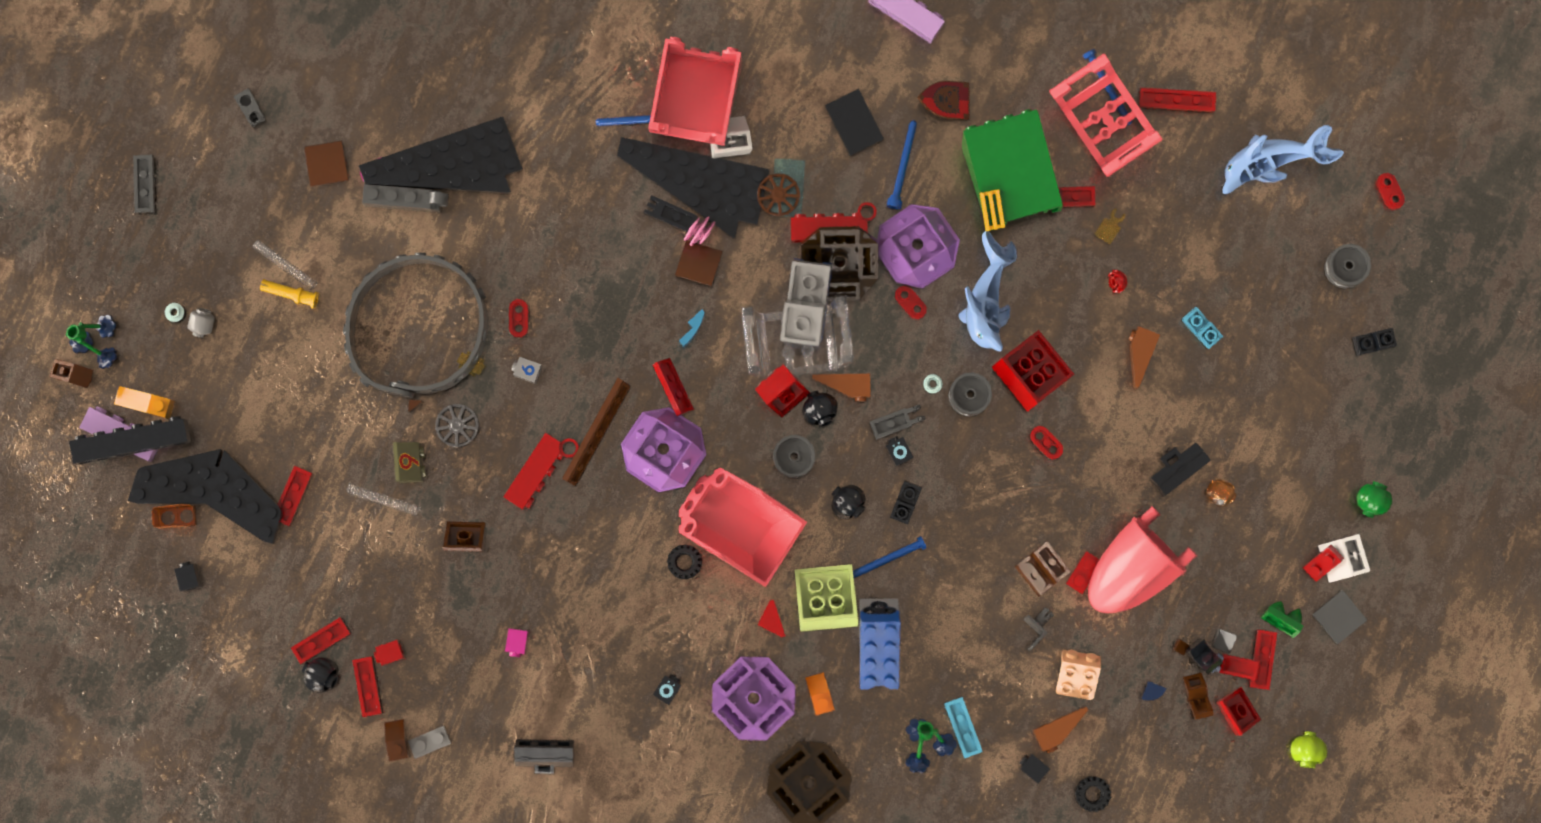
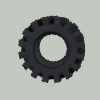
M684 544L672 549L668 555L667 564L670 572L675 577L690 579L699 573L702 567V558L697 549L691 545ZM684 554L692 558V565L686 570L679 568L677 565L678 558Z
M1086 777L1076 787V801L1087 811L1099 812L1109 805L1111 800L1110 786L1099 777ZM1093 786L1097 787L1101 792L1099 800L1095 802L1089 801L1086 797L1087 789Z

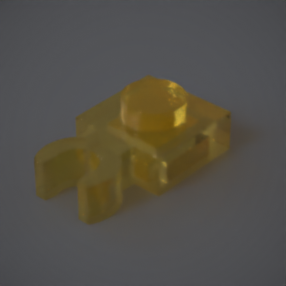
M1116 208L1110 214L1111 219L1104 218L1094 235L1108 244L1112 243L1121 229L1117 223H1121L1126 216L1123 214L1121 218H1116Z

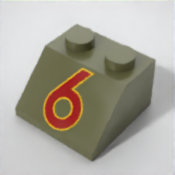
M394 442L396 482L400 484L424 482L423 477H426V466H422V458H425L424 446L421 447L419 442Z

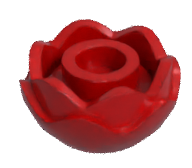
M1112 270L1108 274L1110 278L1108 284L1113 289L1112 292H1118L1119 294L1127 287V277L1120 270Z

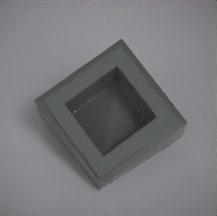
M1217 629L1211 647L1230 654L1237 635Z

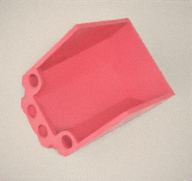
M722 468L714 470V473L710 476L704 475L700 477L679 509V517L681 518V525H679L680 534L764 587L771 581L807 521L762 490Z

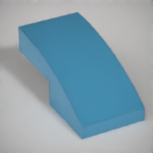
M703 310L699 311L688 321L692 329L679 340V343L684 348L698 333L705 316Z

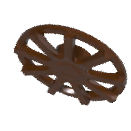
M777 173L767 176L760 183L757 198L765 212L773 216H784L791 213L797 207L800 200V190L796 181L790 176ZM782 177L780 185L777 187L773 178ZM770 179L773 189L763 185ZM785 179L792 183L788 187L783 188ZM795 187L797 194H787V191ZM761 189L770 192V195L761 197ZM787 197L796 198L793 206L786 200ZM772 199V202L766 208L762 201ZM782 202L790 208L788 211L782 212ZM774 203H778V213L770 211Z

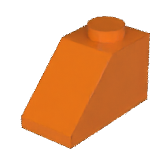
M824 672L806 677L815 714L819 715L835 710Z

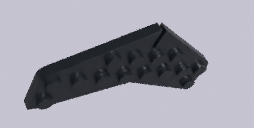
M222 449L144 466L138 469L128 501L137 504H207L262 541L274 544L283 516L281 507L226 450L223 452L219 467L217 466Z

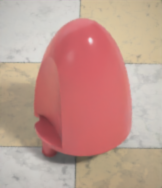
M1153 506L1141 517L1134 516L1132 518V521L1117 535L1097 563L1089 583L1088 597L1091 606L1098 612L1118 613L1140 605L1170 585L1181 574L1184 575L1186 573L1185 566L1197 557L1190 547L1177 557L1168 545L1148 527L1161 515Z

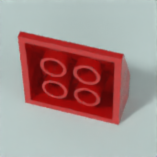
M1039 330L992 366L993 370L1027 412L1075 375Z

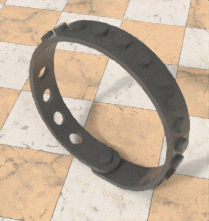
M415 253V255L409 256L403 254L396 256V259L382 262L377 266L378 268L365 275L361 284L353 291L350 304L346 308V324L343 326V334L346 341L344 343L346 355L348 354L351 361L349 363L353 373H358L361 377L359 381L367 388L371 385L380 391L413 398L414 393L432 394L455 386L474 369L485 347L488 332V314L484 301L486 295L482 287L478 289L474 283L477 280L470 272L465 274L461 270V265L454 261L449 263L445 261V257L434 254V257L426 256V253ZM412 264H433L452 270L462 276L472 288L479 308L477 341L466 363L448 379L428 386H411L408 382L398 380L397 383L390 382L389 387L377 384L370 379L364 372L357 356L355 326L360 305L371 287L393 270Z

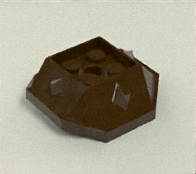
M859 226L820 227L801 242V259H804V261L833 263L828 301L860 300L865 292L878 280V240ZM837 257H843V258H844V260H842V261H837V260H835V259H836Z
M798 741L769 765L767 795L790 823H824L849 802L851 773L827 743ZM806 778H812L815 782L814 786L810 789L805 788L803 785V781Z

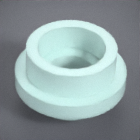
M171 303L165 309V316L171 322H178L184 317V308L178 303ZM173 309H177V314L175 316H172L171 311Z
M935 374L928 375L923 382L924 389L932 394L939 392L943 385L942 379ZM935 381L936 387H930L929 382Z

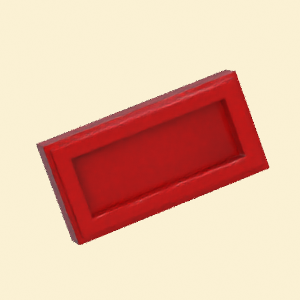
M1222 654L1224 659L1220 665L1221 670L1219 673L1258 681L1261 667L1260 661Z

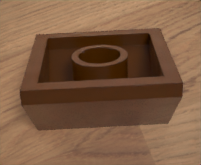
M447 521L443 550L484 552L485 522Z

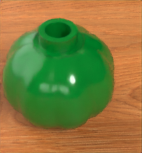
M1373 481L1372 485L1365 484L1358 490L1356 502L1363 510V515L1373 518L1374 515L1385 514L1391 508L1392 495L1386 491L1388 488L1386 485Z

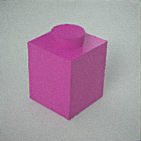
M508 628L505 652H510L509 656L521 658V654H526L529 631Z

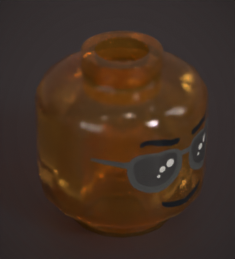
M1223 479L1211 481L1206 491L1209 501L1221 507H1225L1229 503L1232 504L1237 495L1234 493V485Z

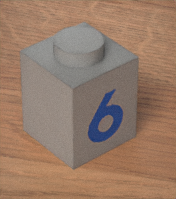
M519 357L518 361H514L511 371H514L513 375L515 377L536 384L543 366Z

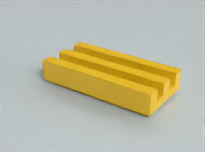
M999 190L979 193L985 230L1005 228ZM993 194H995L1000 224H997L992 197ZM985 196H988L993 224L989 226Z

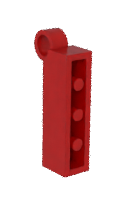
M864 202L858 207L857 213H852V216H844L843 213H834L833 217H825V214H814V217H806V214H795L794 217H791V243H801L820 227L859 226L868 233L867 223L875 219L876 207L870 202ZM870 207L873 210L872 217L864 218L860 213L861 209Z
M545 433L503 497L522 510H525V508L529 509L535 501L533 498L535 493H540L545 486L543 481L546 476L550 477L556 469L554 466L556 461H561L563 457L574 458L579 449V444L571 438L559 442ZM568 442H572L576 446L575 452L571 455L565 454L563 451L564 445Z

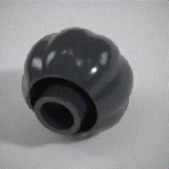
M817 390L808 394V399L804 402L802 408L803 416L808 423L825 427L834 421L833 418L837 414L838 404L831 394L819 393Z
M847 485L842 488L838 486L831 494L834 496L831 503L832 511L838 518L849 520L854 517L857 519L866 509L864 506L866 501L865 494L858 486Z
M315 658L310 663L306 662L302 668L305 686L310 691L316 693H323L328 689H333L339 678L336 665L327 658Z

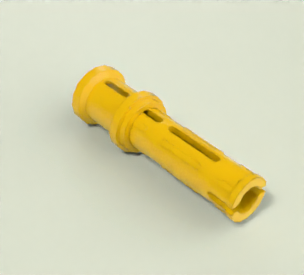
M263 279L261 282L263 285H260V291L293 299L296 304L310 305L313 309L317 306L319 292L305 291L302 287L295 289Z

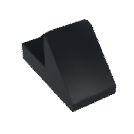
M1199 638L1185 650L1207 675L1223 663L1202 638Z

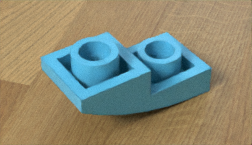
M1194 307L1181 319L1208 349L1223 337L1214 324L1209 322L1197 307Z

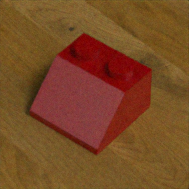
M784 364L776 368L773 374L766 380H763L755 389L763 401L781 418L810 393Z

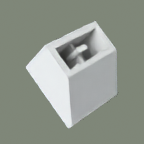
M745 116L730 119L725 146L710 143L712 158L751 153L752 142Z
M1359 534L1318 545L1319 551L1322 552L1331 544L1344 557L1341 563L1327 573L1329 582L1370 572Z

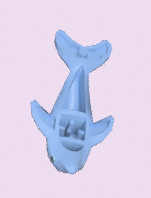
M1329 125L1318 128L1306 143L1285 139L1266 140L1267 135H1262L1261 137L1255 135L1250 140L1248 146L1237 152L1228 161L1225 168L1226 182L1222 192L1223 194H1229L1239 186L1252 180L1264 183L1283 180L1287 177V174L1276 169L1298 159L1311 157L1318 163L1330 164L1342 157L1344 152L1341 149L1327 147L1328 137L1332 131V127Z
M985 231L982 234V242L989 258L990 266L982 274L972 292L968 286L965 288L968 304L967 308L962 310L958 316L961 322L967 324L968 332L973 341L982 348H993L1001 352L1003 344L999 331L1001 327L1007 324L1010 318V306L1006 305L999 308L1000 279L1003 268L1016 261L1017 251L1013 242H1009L1007 246L1001 247L990 231Z

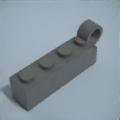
M364 184L362 203L365 207L441 213V207L448 206L449 194L427 189Z

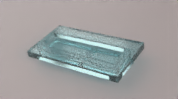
M775 159L774 174L780 173L790 176L796 181L800 190V200L797 207L791 213L784 215L785 217H794L795 214H802L805 160ZM782 177L773 178L777 187L780 185ZM785 179L783 188L788 187L792 183ZM795 187L789 189L787 194H797ZM787 197L786 200L793 206L796 198ZM784 202L781 203L782 212L790 209ZM774 203L771 208L772 212L778 213V203Z

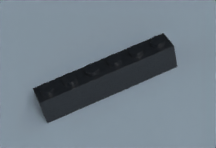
M181 416L169 418L170 421L162 423V420L151 421V425L148 426L135 424L131 426L132 429L124 430V427L112 429V433L105 434V431L93 433L94 436L87 438L86 435L75 436V440L69 441L73 464L81 465L191 443L188 422L184 418L181 419Z

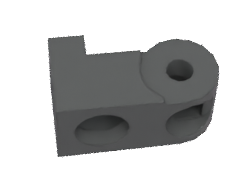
M249 88L233 96L252 127L266 120Z

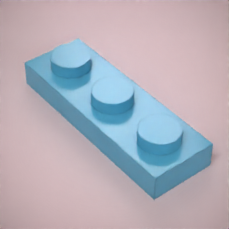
M963 697L944 703L963 757L967 758L983 752Z

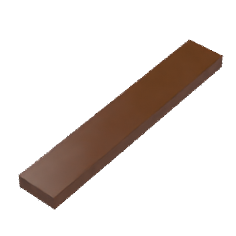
M617 378L562 477L566 482L574 486L578 483L630 388V385L625 381Z

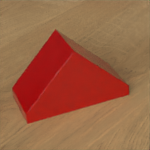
M774 599L770 600L758 626L780 637H785Z

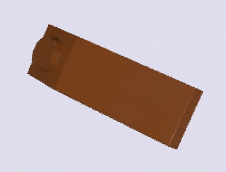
M1140 326L1136 330L1132 329L1128 339L1131 341L1129 347L1133 388L1136 390L1140 387L1160 334Z
M870 373L812 375L813 381L851 399L855 398V402L867 401L866 398L871 397Z
M1084 706L1033 729L1032 731L1041 751L1051 753L1057 750V746L1066 739L1086 714L1088 708Z

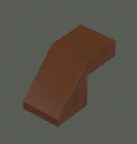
M1202 673L1183 677L1189 705L1195 720L1214 716V711L1208 698L1207 685Z

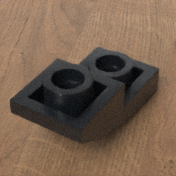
M1393 328L1352 337L1357 356L1397 346Z
M904 480L890 518L908 525L922 487Z

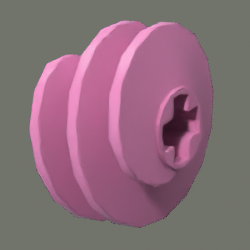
M706 217L702 222H699L700 218H698L689 228L684 241H687L694 235L690 246L699 240V244H701L709 236L716 222L713 221L709 226L705 227L710 217Z

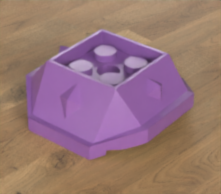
M911 204L880 225L877 237L878 257L896 283L923 289L954 268L960 239L939 208ZM916 240L923 244V247L919 250L914 249L912 243Z
M670 407L642 412L621 443L627 472L659 493L685 487L706 456L701 428L682 415L676 416L674 410ZM661 444L668 445V453L660 454L658 452L659 446Z
M740 657L713 683L712 712L739 740H767L795 713V685L768 657ZM750 693H757L759 695L758 703L751 704L748 701Z

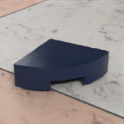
M1148 681L1141 699L1155 700L1161 697L1167 688Z

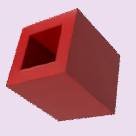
M394 640L375 647L374 657L381 666L405 658L400 640Z

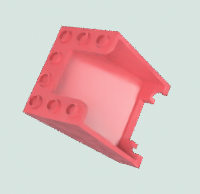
M677 37L665 38L648 128L649 132L725 146L742 66L741 52H738L736 48L727 47V50H723L722 56H720V53L715 51L704 53L698 48L687 50L685 43L681 42L682 39Z

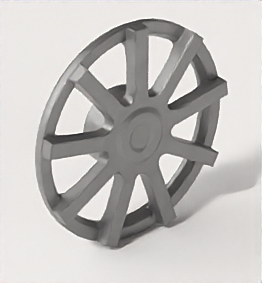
M452 404L445 407L438 414L435 423L436 433L440 440L452 447H461L469 444L477 435L479 427L476 414L472 409L462 404ZM453 408H461L458 417L455 416ZM465 409L472 414L469 417L462 419V415ZM447 410H450L451 420L443 416ZM474 418L475 427L465 425V422ZM440 419L447 421L449 425L439 427ZM450 429L449 433L443 438L440 430ZM464 429L474 430L471 438L464 432ZM452 433H455V443L447 441ZM459 433H461L467 439V441L459 443Z

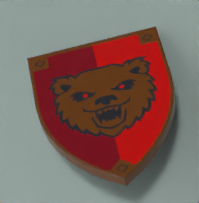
M936 82L925 88L917 97L927 110L939 117L970 120L969 82Z

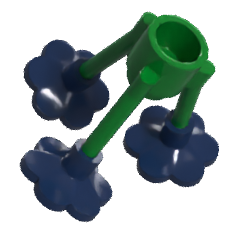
M111 315L100 316L97 324H84L80 322L78 326L70 325L66 331V336L70 339L69 344L72 346V350L75 353H87L90 349L97 354V362L100 369L110 368L117 359L116 349L111 347L99 351L93 347V339L90 338V333L85 331V328H97L102 338L112 337L114 334L113 330L116 328L113 317Z
M912 719L910 725L906 728V733L910 735L912 741L919 740L917 753H911L905 763L911 772L924 773L927 767L930 766V761L922 753L924 741L930 740L935 735L937 738L933 748L939 756H944L945 754L952 755L957 742L949 733L946 735L939 734L938 729L933 728L930 722H926L924 719Z

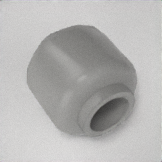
M197 308L191 312L187 327L193 332L192 335L204 337V335L212 332L215 317L211 314L210 310Z

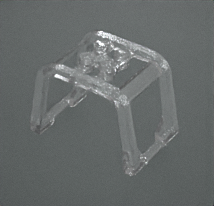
M846 296L835 297L827 305L825 335L828 364L813 365L812 355L814 349L811 345L783 341L784 349L782 355L786 360V367L795 376L844 369L854 362ZM753 307L741 308L749 374L759 379H767L773 374L774 370H771L766 321L781 320L782 325L784 311L758 313ZM835 312L837 318H841L844 341L843 344H840V359L837 357L832 314ZM755 322L757 324L761 367L758 353L754 354L751 328L755 327ZM803 346L801 352L805 357V366L794 367L793 357L795 351L792 347L800 348Z

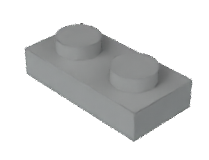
M445 726L408 741L415 759L452 744Z

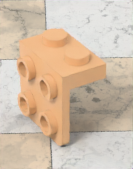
M1063 649L1056 693L1092 700L1101 670V656L1093 653L1086 654L1075 650Z

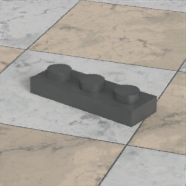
M133 155L134 212L154 213V156Z

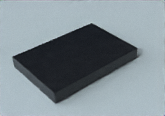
M859 89L825 105L850 157L884 140Z

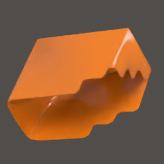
M178 504L154 507L152 509V525L156 528L195 526V506ZM188 509L193 512V520L190 523H184L181 520L180 515L182 511ZM166 511L172 512L175 516L174 522L170 525L164 524L161 520L162 514Z

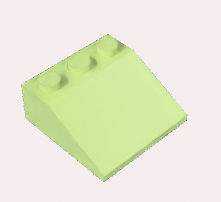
M852 564L795 569L800 632L858 626Z

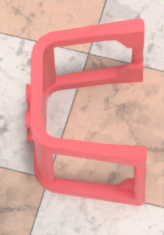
M1102 54L1049 90L1107 177L1162 141L1161 136L1153 129L1116 74L1105 54ZM1102 70L1106 71L1107 74L1065 102L1063 97L1072 90L1070 85L1091 71L1094 74ZM1113 82L1121 96L1114 101L1106 102L1103 108L1097 112H1091L1089 118L1080 123L1071 110ZM1126 102L1132 111L1124 117H1118L1114 122L1113 117L1109 113H1114L1118 106ZM1102 118L1103 123L1108 127H1103L1099 134L1090 139L1084 129L1092 124H1098ZM1137 118L1145 130L1103 158L1095 145L1102 140L1110 139L1114 132L1126 128L1130 121ZM1139 144H1142L1141 146H1139L1138 148H1136L1135 150H1133L1132 152H1130L1129 154H1127L1126 156H1124L1123 158H1121V159L1119 160V158H1120L1121 156H1123L1124 154H1126L1127 152H1129L1130 150H1132L1133 148H1135V147L1138 146Z

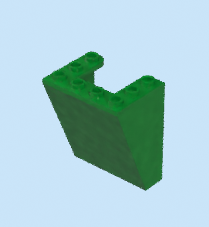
M1027 109L1016 116L1013 114L1006 115L1002 120L998 121L989 120L984 125L978 127L972 125L963 131L962 151L981 210L979 193L998 189L1005 225L1008 221L1042 211L1043 213H1047L1048 210H1051L1052 213L1062 211L1063 204L1037 109L1033 111L1032 109ZM993 194L992 197L997 224H1000L995 194ZM985 196L989 226L993 224L988 196Z

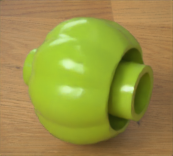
M1305 732L1304 735L1293 740L1290 752L1296 762H1300V767L1315 768L1316 764H1321L1326 759L1327 746L1322 739L1316 736L1315 732Z

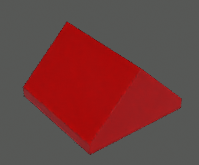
M1242 687L1216 701V704L1237 736L1243 735L1261 721Z

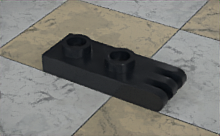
M652 195L650 200L656 202V204L648 202L647 207L653 209V211L645 209L643 212L684 232H688L689 228L698 218L697 215Z

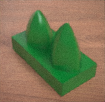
M1282 601L1270 605L1261 616V619L1292 638H1295L1303 628L1301 624V609L1293 610L1286 615Z

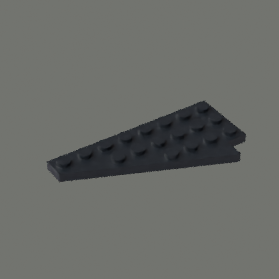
M503 116L359 165L364 183L369 185L499 194L511 193L505 176L523 170Z
M621 137L617 157L703 218L709 216L708 221L710 223L715 221L714 226L731 238L735 239L739 222L758 225L761 206L758 202L757 191L760 183L769 176L770 169ZM761 189V197H764L765 190Z

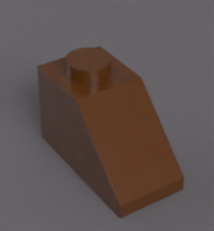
M55 359L49 377L88 388L92 381L94 370Z
M404 719L385 722V743L388 760L394 761L411 757Z

